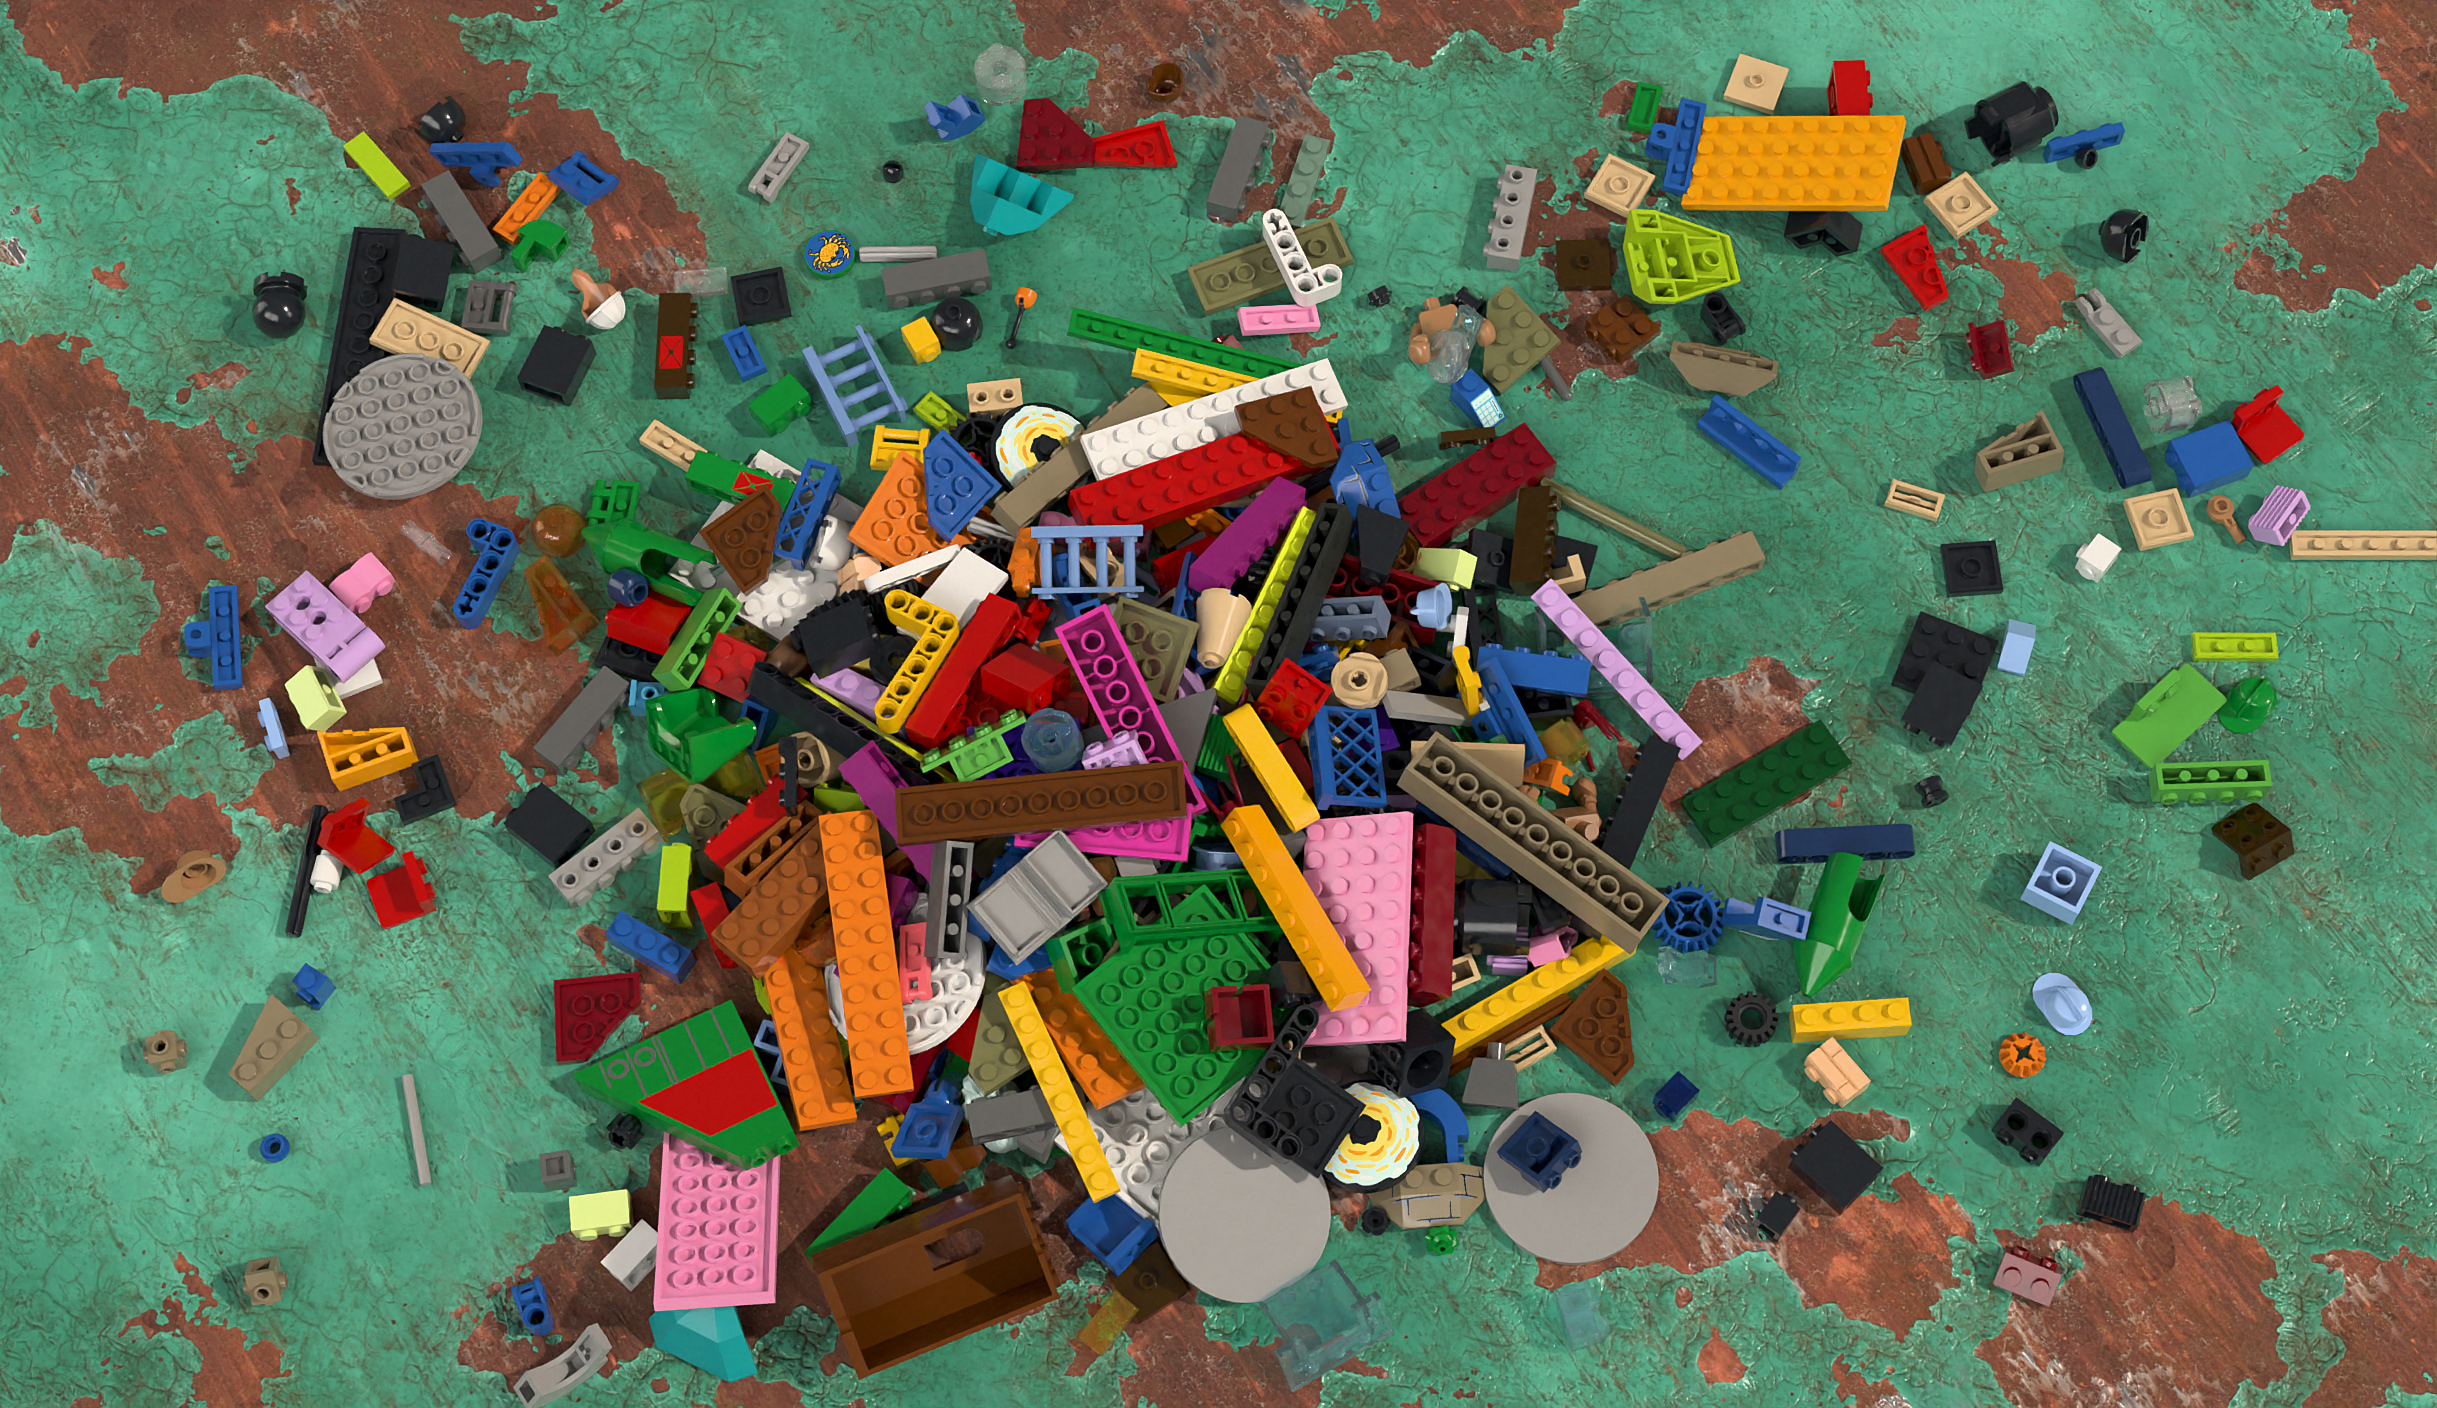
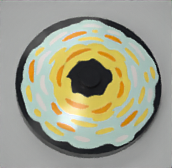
M1034 402L1017 406L1000 419L991 434L988 446L991 470L1003 489L1010 493L1014 489L1013 485L1021 477L1025 476L1028 478L1033 474L1031 471L1041 461L1047 463L1051 459L1050 455L1059 446L1062 445L1065 448L1070 444L1069 440L1079 430L1083 433L1087 429L1072 413L1053 404ZM1093 473L1073 489L1087 485ZM1070 492L1063 496L1053 506H1058L1067 503Z
M1357 1080L1340 1086L1366 1104V1107L1321 1174L1338 1188L1353 1193H1377L1397 1185L1416 1167L1424 1149L1425 1129L1416 1104L1409 1096L1399 1099L1380 1080Z

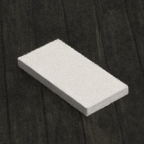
M964 547L921 599L953 613L958 619L961 637L965 625L970 623L975 616L979 603L985 600L989 592L996 595L1008 581L1009 577L1007 573ZM899 626L896 627L897 632L901 635L911 636L917 641L921 638ZM950 628L943 629V631L950 630Z

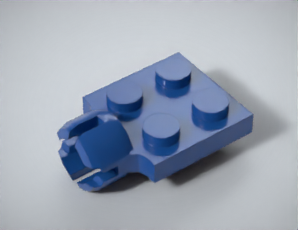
M936 1079L929 1084L924 1099L920 1103L910 1104L890 1150L894 1157L945 1160L965 1114L962 1107L958 1105L961 1093L958 1092L956 1085L942 1079L936 1092L935 1090L939 1083V1080Z

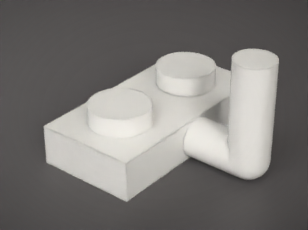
M1459 606L1457 615H1451V622L1440 631L1455 633L1454 641H1448L1447 657L1452 658L1451 662H1453L1456 668L1453 649L1458 645L1465 646L1469 608Z

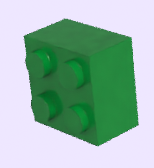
M1105 917L1084 920L1055 933L1044 943L1062 993H1071L1070 989L1093 972L1114 943L1115 939L1111 927L1107 924Z

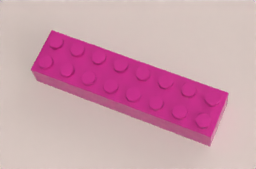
M1106 603L1055 628L1108 739L1111 740L1115 734L1124 730L1127 732L1136 730L1138 734L1137 741L1148 763L1183 760L1186 802L1193 804L1192 819L1209 811Z

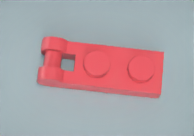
M927 922L900 926L899 983L902 1004L912 1003L915 999L927 1001L933 997L931 957H924ZM918 981V987L912 988V982Z

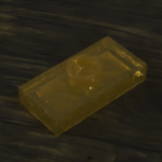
M1115 1290L1078 1337L1099 1355L1103 1356L1139 1309Z

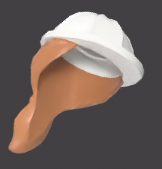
M577 268L573 269L572 282L584 295L582 315L586 319L585 322L599 329L614 328L624 318L625 303L620 295L621 292H617L608 283L596 284L588 273Z

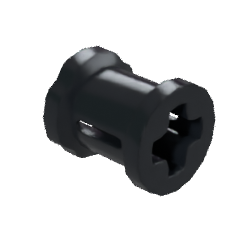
M1464 286L1456 293L1451 304H1454L1456 308L1458 307L1470 317L1477 318L1483 311L1486 301L1477 299Z

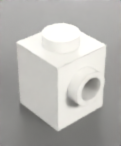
M2098 533L2089 545L2084 543L2077 552L2076 557L2079 560L2075 568L2079 570V573L2084 578L2092 579L2098 583L2117 559L2121 548Z

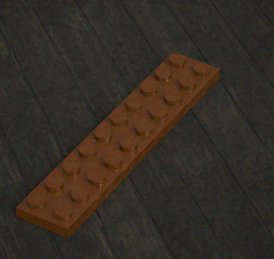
M1183 760L894 788L897 844L899 847L935 844L945 840L966 841L1188 819Z

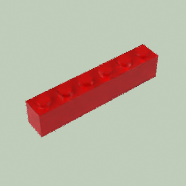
M990 592L985 600L979 603L972 621L965 625L960 640L951 647L948 659L936 671L934 681L929 689L922 693L917 708L906 719L905 729L911 741L930 749L936 747L939 750L942 749L982 684L981 667L1001 654L1022 621L1023 616L1017 603Z

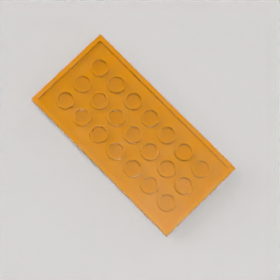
M1904 115L1704 117L1695 163L1692 168L1693 173L1690 187L1687 189V194H1683L1681 206L1683 210L1887 211L1906 119Z

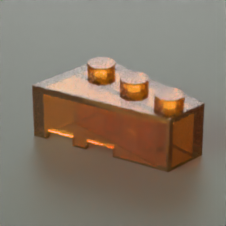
M546 554L524 570L532 599L538 611V619L544 631L547 648L558 657L597 627L600 621L559 567Z

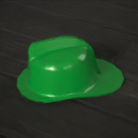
M2259 677L2244 678L2236 683L2225 696L2227 702L2219 709L2218 715L2221 723L2227 730L2236 734L2253 732L2274 710L2277 704V696L2267 677L2264 679Z

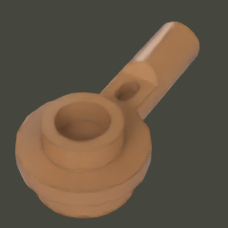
M2221 495L2212 497L2206 505L2208 516L2213 521H2216L2217 524H2223L2237 545L2245 542L2246 537L2232 517L2234 513L2233 502Z

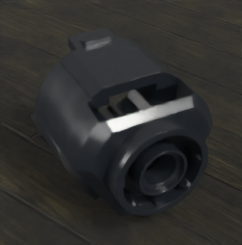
M2019 81L1978 101L1974 108L1975 115L1966 119L1964 124L1968 139L1980 137L1987 151L1996 159L1991 163L1992 167H1996L2010 162L2011 159L2041 144L2042 138L2053 132L2058 125L2059 116L2054 100L2044 88L2040 86L2033 88L2029 83Z
M1464 879L1459 884V891H1455L1453 941H1457V948L1462 953H1472L1474 955H1529L1530 942L1517 941L1516 930L1517 927H1529L1530 905L1522 903H1532V885L1518 884L1517 881Z

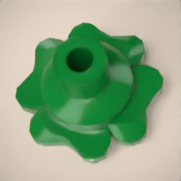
M1446 1224L1439 1227H1431L1429 1234L1424 1236V1240L1427 1243V1251H1434L1436 1256L1446 1253L1452 1254L1454 1247L1460 1244L1456 1237L1457 1231L1455 1229L1449 1230V1226Z

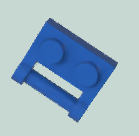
M576 151L569 160L551 169L548 176L549 180L585 206L612 192L619 184V179L616 176L604 172L589 161L587 156L581 151ZM580 167L583 168L585 171H587L588 173H590L592 176H594L596 179H598V180L601 181L602 183L599 184V183L596 182L594 179H592L590 176H588V175L585 174L583 171H581L579 168H580Z

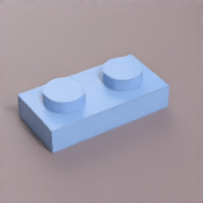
M270 698L260 700L261 711L257 712L262 728L266 727L268 732L264 739L269 752L274 751L279 759L290 756L276 707Z

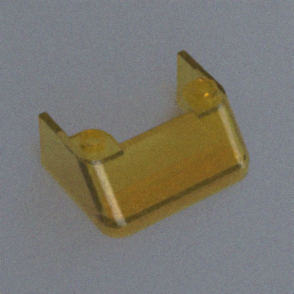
M745 749L705 781L698 783L726 797L734 793L735 796L748 798L756 794L757 789L760 794L765 790ZM670 767L645 778L636 786L665 844L670 842L668 836L676 834L682 829L681 825L685 821L679 804L690 786Z

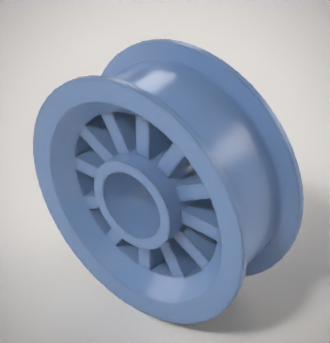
M1204 842L1192 845V849L1196 850V865L1192 866L1191 870L1195 872L1246 869L1231 842Z

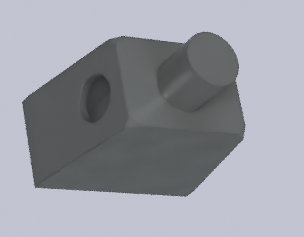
M1489 1042L1487 1058L1474 1057L1462 1099L1464 1106L1519 1110L1517 1066L1515 1061L1504 1060L1505 1044Z

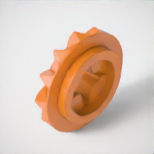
M2014 1032L2004 1039L2000 1046V1062L2007 1072L2016 1077L2026 1078L2034 1076L2043 1068L2046 1061L2045 1046H2042L2038 1037L2028 1035L2027 1032L2017 1034ZM2029 1047L2027 1056L2030 1059L2023 1058L2016 1062L2019 1054L2016 1049L2018 1048L2022 1051L2024 1048Z

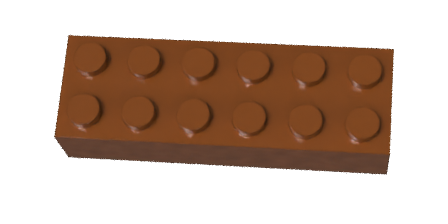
M819 822L711 933L716 946L757 981L830 905Z

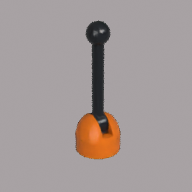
M1017 288L1015 303L1019 307V311L1010 339L1006 341L1008 349H1014L1016 346L1015 338L1024 310L1033 307L1036 301L1037 293L1029 288Z

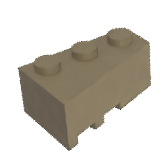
M271 994L229 1075L258 1102L319 1038L303 1021Z

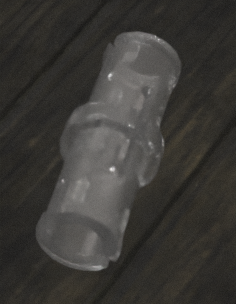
M412 520L406 521L409 527L405 524L402 525L400 533L416 544L420 552H426L440 565L445 563L442 557L446 560L450 558L451 550L435 539L434 534L425 532Z

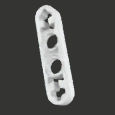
M958 544L946 547L869 576L863 582L869 594L882 591L948 566L961 549Z

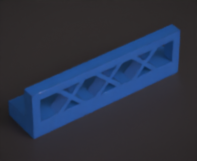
M1717 394L1712 398L1710 408L1697 422V428L1782 490L1798 472L1802 457Z
M810 458L806 461L780 523L773 556L791 561L793 569L804 572L819 529L823 526L824 518L828 514L842 480L838 466ZM812 468L825 471L821 479L811 483L809 474ZM812 490L814 494L813 501L801 506L799 502L800 496ZM802 513L805 519L803 525L791 529L789 525L791 518ZM790 537L793 538L795 544L791 552L778 549L782 541Z

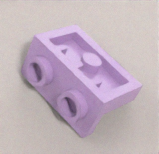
M1124 730L1115 734L1109 741L1104 743L1098 741L1090 744L1083 752L1082 763L1085 769L1148 764L1137 741L1138 734L1136 730L1130 732Z

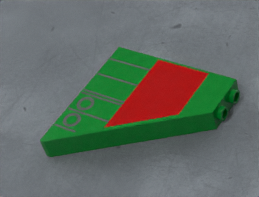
M732 1000L573 1074L583 1093L622 1112L634 1115L639 1120L746 1171L751 1168L760 1167L766 1161L778 1155L787 1154L793 1148L800 1145Z

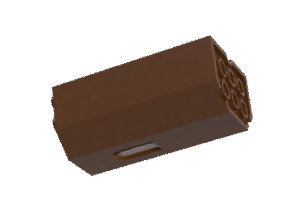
M1008 1175L811 1255L818 1278L859 1380L1060 1298L1056 1289L1061 1287L1060 1280L1052 1265V1259L1043 1241L1040 1227L1033 1215L1032 1206L1021 1182L1015 1183L1012 1175ZM967 1228H974L982 1233L983 1245L977 1252L932 1269L924 1248L925 1245Z

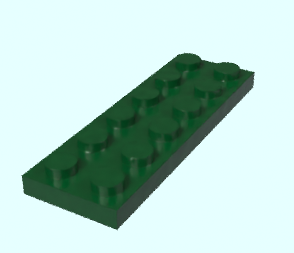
M1820 719L1682 799L1680 805L1712 849L1849 769L1852 762Z

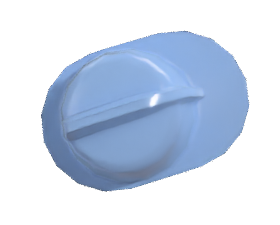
M1440 583L1434 588L1418 593L1416 606L1410 610V613L1417 615L1421 626L1437 628L1438 631H1441L1450 623L1452 599L1446 583Z
M2048 973L2035 981L2032 989L2033 999L2037 1007L2058 1032L2065 1035H2077L2083 1033L2089 1027L2092 1020V1008L2087 996L2070 978L2060 973Z

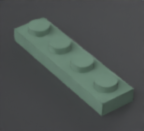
M1308 134L1304 136L1280 207V211L1286 215L1292 230L1303 227L1330 147V140Z

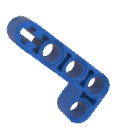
M481 518L470 521L466 532L473 547L482 553L453 605V612L459 624L468 630L475 629L482 623L520 551L519 544L510 529ZM486 533L483 537L476 538L478 534ZM510 542L506 547H500L502 543ZM491 565H498L493 570H487ZM485 587L481 593H475L477 589Z

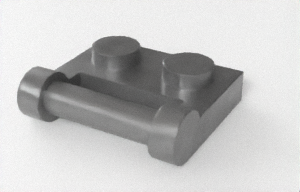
M470 280L461 328L475 333L496 334L501 337L509 336L511 329L509 319L513 297L517 296L518 287L512 283ZM496 294H502L498 322H491Z

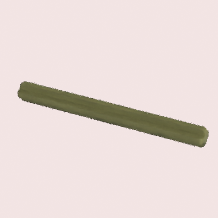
M1544 477L1539 486H1551L1555 494L1560 497L1561 503L1675 560L1686 552L1684 545L1547 477Z

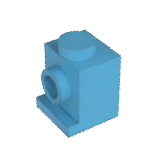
M631 680L629 707L633 716H646L645 700L650 699L646 698V696H653L651 698L672 692L661 683Z

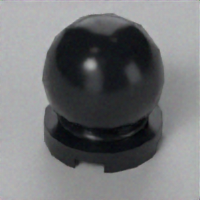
M268 272L258 275L254 279L253 291L257 298L252 309L257 328L273 339H285L294 336L301 329L306 318L303 301L307 297V286L304 285V279L288 272H281L280 276L268 277Z

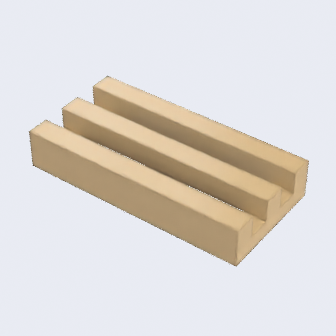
M1893 479L1884 506L1937 522L1945 495ZM1895 489H1896V490L1903 491V492H1906V493H1909V494H1913V495H1916V496H1919V497H1922V498H1926V499H1929V500H1932V501H1936L1937 504H1934V503H1931V502H1927V501L1921 500V498H1919V497H1915V496H1912V495H1911V496H1908V495H1905V494H1901V493L1895 492Z
M1542 1025L1505 1045L1506 1054L1536 1036H1542V1039L1505 1059L1517 1061L1545 1044L1548 1046L1516 1064L1517 1073L1556 1052V1046Z

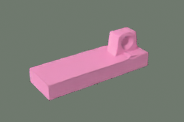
M1298 304L1241 307L1237 312L1242 336L1318 332L1321 327L1316 304L1308 307Z

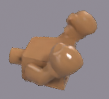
M1431 297L1423 302L1426 311L1418 315V322L1412 327L1408 341V354L1415 364L1425 365L1432 361L1473 350L1474 338L1479 346H1489L1495 341L1496 332L1493 324L1488 319L1481 317L1472 318L1465 312L1458 311L1454 304L1441 307L1438 298Z
M1586 777L1579 778L1574 782L1571 792V798L1576 800L1579 806L1547 811L1589 842H1597L1599 840L1602 820L1597 809L1596 785ZM1521 785L1517 789L1538 804L1539 789L1528 785Z

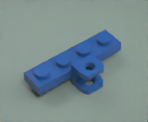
M1681 98L1675 126L1664 123L1653 124L1651 134L1647 138L1645 154L1654 159L1667 161L1661 191L1679 196L1687 194L1707 104Z
M485 141L481 143H432L428 151L444 167H471L469 174L486 187L499 186L501 181L493 173L495 169L519 166L522 157L514 150L515 148L505 141L496 143Z
M237 585L209 587L210 621L192 622L185 625V645L188 647V653L191 657H212L213 687L215 691L243 688Z
M1497 656L1472 669V672L1477 671L1481 681V690L1490 705V708L1478 713L1471 720L1479 740L1487 741L1504 733L1509 744H1525L1524 769L1547 758L1548 756ZM1482 722H1484V723L1486 724V726H1487V731H1484V730L1482 729V727H1481V723H1482Z

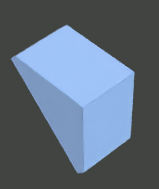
M2008 619L1997 670L2024 676L2035 642V625Z

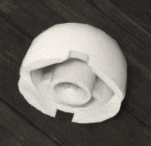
M826 515L824 520L829 522L826 527H820L813 550V556L818 555L817 563L811 562V566L820 570L835 571L844 567L849 558L853 559V555L857 554L858 546L846 539L852 529L847 522L837 517Z

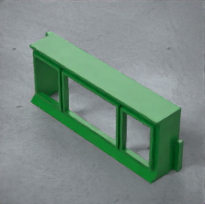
M1247 869L1114 877L1107 889L1098 893L1107 924H1113L1122 954H1128L1138 940L1268 931L1271 943L1279 942V937H1283L1282 934L1284 933ZM1203 884L1211 892L1228 890L1237 919L1176 923L1167 895L1193 893ZM1240 889H1253L1262 917L1248 918L1239 892ZM1156 895L1165 924L1137 926L1128 897Z

